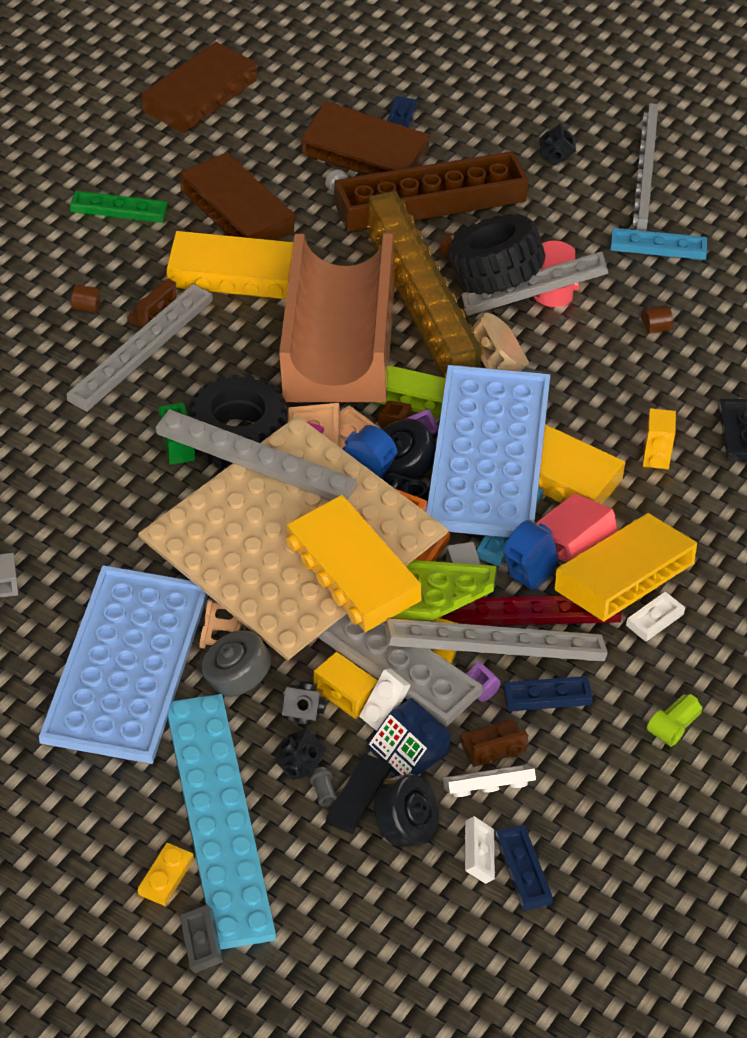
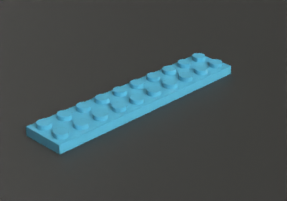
M222 694L172 701L168 712V723L205 905L208 904L213 910L220 948L222 950L276 941L275 928Z

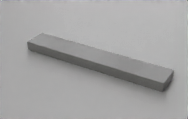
M601 251L541 269L536 275H532L531 279L527 282H522L515 288H508L507 291H497L494 294L483 293L482 295L475 294L474 292L462 293L465 312L469 316L609 273L603 252Z

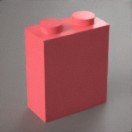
M575 493L536 522L538 525L540 523L546 525L552 531L558 559L565 562L572 560L580 553L585 552L618 531L615 513L612 508Z

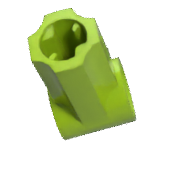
M683 694L666 711L662 709L657 711L650 719L647 730L672 747L680 740L685 728L702 713L703 707L695 696Z

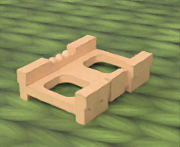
M208 600L200 648H205L206 645H213L217 641L211 639L214 630H224L230 633L241 631L243 623L234 616L230 620L216 618V611L225 608L219 603H213V600Z

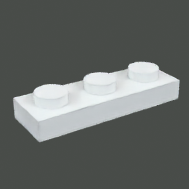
M526 764L444 777L443 785L444 790L450 794L453 793L454 797H463L470 795L471 790L482 789V792L498 791L499 786L510 784L511 788L525 787L528 785L527 781L536 780L535 769Z

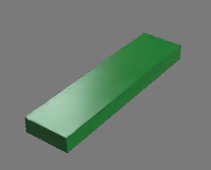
M75 191L70 204V212L160 223L164 222L168 209V201Z

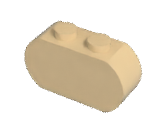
M485 313L468 331L467 334L487 369L521 372L529 364L512 330L495 315Z

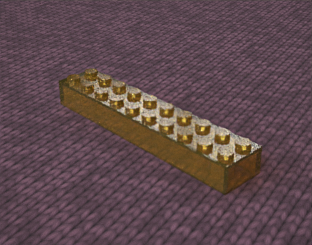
M396 191L369 196L367 233L376 251L379 250L382 244L383 233H393L395 287L441 376L446 378L448 365L482 368L480 363L481 356L484 355L482 343L475 338L472 325H468L464 310L459 308L454 292H450L445 276L442 277L438 262L433 260L429 246L424 244L422 233L416 229L413 216L408 214L404 200L400 199Z

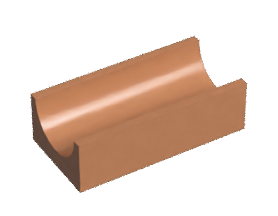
M383 233L382 244L377 253L369 260L352 266H339L325 262L311 251L306 242L305 234H295L279 351L282 392L285 402H386L395 289L393 233Z

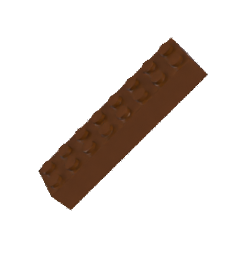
M514 151L335 180L334 203L346 231H357L526 202L528 178Z

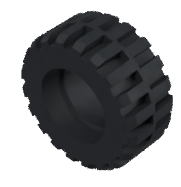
M521 214L497 215L490 219L480 220L481 222L473 223L469 228L463 229L459 232L458 236L452 239L448 249V256L458 285L467 292L481 295L483 293L494 294L497 291H507L508 288H515L520 283L527 282L531 279L532 275H536L539 272L546 257L536 224L533 220Z
M232 375L230 378L223 376L217 378L215 382L210 381L206 383L204 389L200 388L194 394L188 410V416L258 443H261L288 423V409L283 395L278 393L279 391L273 385L268 386L265 380H255L253 376L248 375L246 377ZM232 419H245L254 422L253 424L240 427L223 424V422ZM195 449L199 457H202L210 465L214 463L216 468L224 469V467L227 468L233 464Z

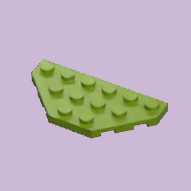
M413 560L406 567L421 583L422 601L390 619L431 622L494 591L497 566Z

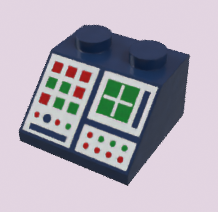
M410 698L388 714L367 744V749L378 759L392 764L391 771L396 776L405 774L419 775L449 754L451 733L413 698Z

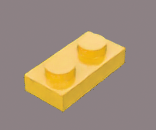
M166 843L139 885L138 895L166 906L193 863L194 854Z

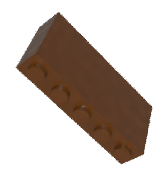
M215 41L142 93L143 112L185 133L253 84L257 78L256 62Z
M325 101L301 138L303 155L363 175L420 166L429 152V134Z
M227 152L180 172L181 191L228 236L277 241L294 233L295 215L293 211L281 203L278 197L268 191L264 184L256 180L251 172L243 168L238 160L234 159Z

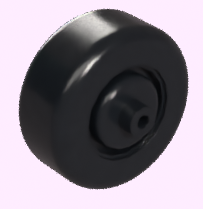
M400 419L383 429L395 443L398 452L385 475L397 473L404 477L416 479L430 468L435 457L436 441L423 423L414 419Z
M405 774L388 778L379 787L375 797L374 812L378 828L384 838L396 847H412L427 843L434 836L439 824V805L429 783L416 774Z

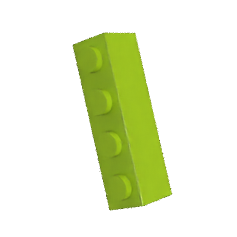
M389 366L386 402L375 403L384 405L388 401L411 404L412 411L420 413L429 409L432 416L441 417L446 378Z

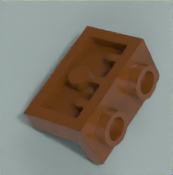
M168 278L161 285L156 286L154 291L139 301L137 308L127 316V321L142 329L176 299V282Z
M514 719L460 734V743L473 767L483 764L488 765L509 756L515 757L522 752H526L528 734L526 730H519Z

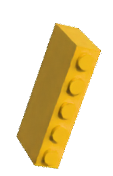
M176 231L167 266V279L175 281L176 288L188 289L194 284L209 292L286 299L294 242Z
M545 424L538 488L543 489L544 495L560 503L575 493L603 505L623 480L625 461Z
M343 495L287 524L288 537H286V542L292 552L296 551L301 556L304 566L308 570H313L320 585L323 588L327 587L335 603L338 606H343L354 625L358 624L364 632L373 629L385 622L387 618H392L422 601L421 583Z
M647 513L603 541L598 542L585 552L580 553L567 563L560 565L555 574V590L604 622L693 565L697 542Z

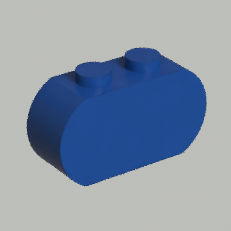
M372 425L364 426L358 433L353 431L344 443L346 445L342 448L381 479H383L398 453L391 437L382 429Z
M526 520L513 531L504 547L503 554L510 577L519 581L531 591H534L550 577L557 564L558 556L552 531L542 523L538 525L532 520Z

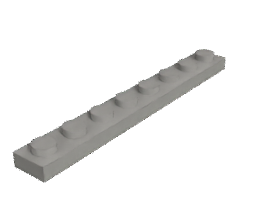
M652 103L649 104L648 112L643 114L642 140L637 174L638 183L635 197L640 198H635L634 212L638 213H634L632 227H637L636 230L646 231L649 214L659 105Z
M192 284L67 393V401L88 412L213 301L212 293Z
M170 409L156 426V432L160 436L329 500H333L340 495H343L348 500L357 487V479Z
M387 618L385 623L389 646L586 661H605L608 654L603 637L600 634Z

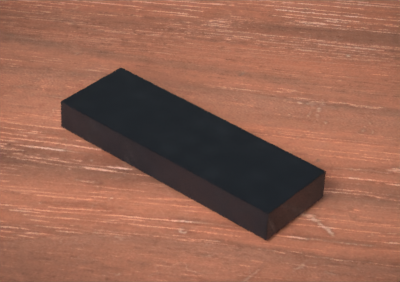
M365 753L327 814L326 824L353 834L374 800L379 787L391 772L392 764Z

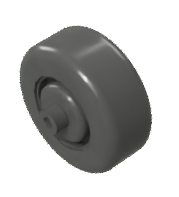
M246 630L235 631L223 636L209 648L202 661V674L216 693L227 697L238 696L250 691L264 679L270 669L271 654L256 633Z

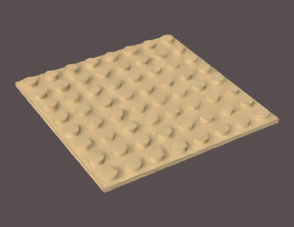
M298 415L261 442L263 445L357 479V487L348 499V502L405 566L448 533V529ZM233 463L138 533V537L252 632L256 633L287 661L347 614L343 606H338L335 603L327 587L323 588L320 585L313 570H308L304 566L301 556L296 551L292 552L286 542V537H288L287 524L331 501L324 497Z

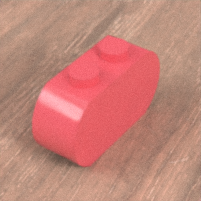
M561 241L542 243L546 257L542 268L539 270L575 260V249ZM579 283L535 295L534 299L549 307L565 306L572 301L573 291H578Z

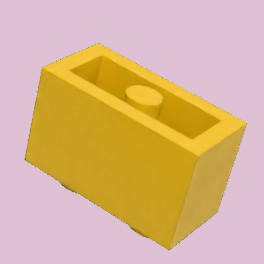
M650 408L644 441L643 467L669 469L675 437L676 411Z
M335 652L314 670L313 683L317 684L316 688L323 689L324 697H327L332 703L357 719L378 680L356 666L348 658Z

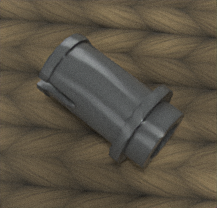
M325 767L316 768L309 779L310 783L315 786L318 803L322 807L331 806L337 800L331 783L332 773Z

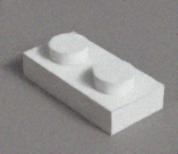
M664 592L627 618L626 626L647 642L684 615L685 607L667 592Z
M391 668L384 669L359 717L377 731L388 714L401 705L411 684Z
M474 816L465 821V871L486 884L495 879L494 829Z

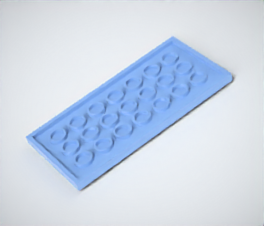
M448 365L426 512L445 526L448 532L510 537L522 522L526 520L535 522L550 374Z
M102 565L39 735L40 744L153 764L168 719V712L172 701H174L208 594L189 580Z

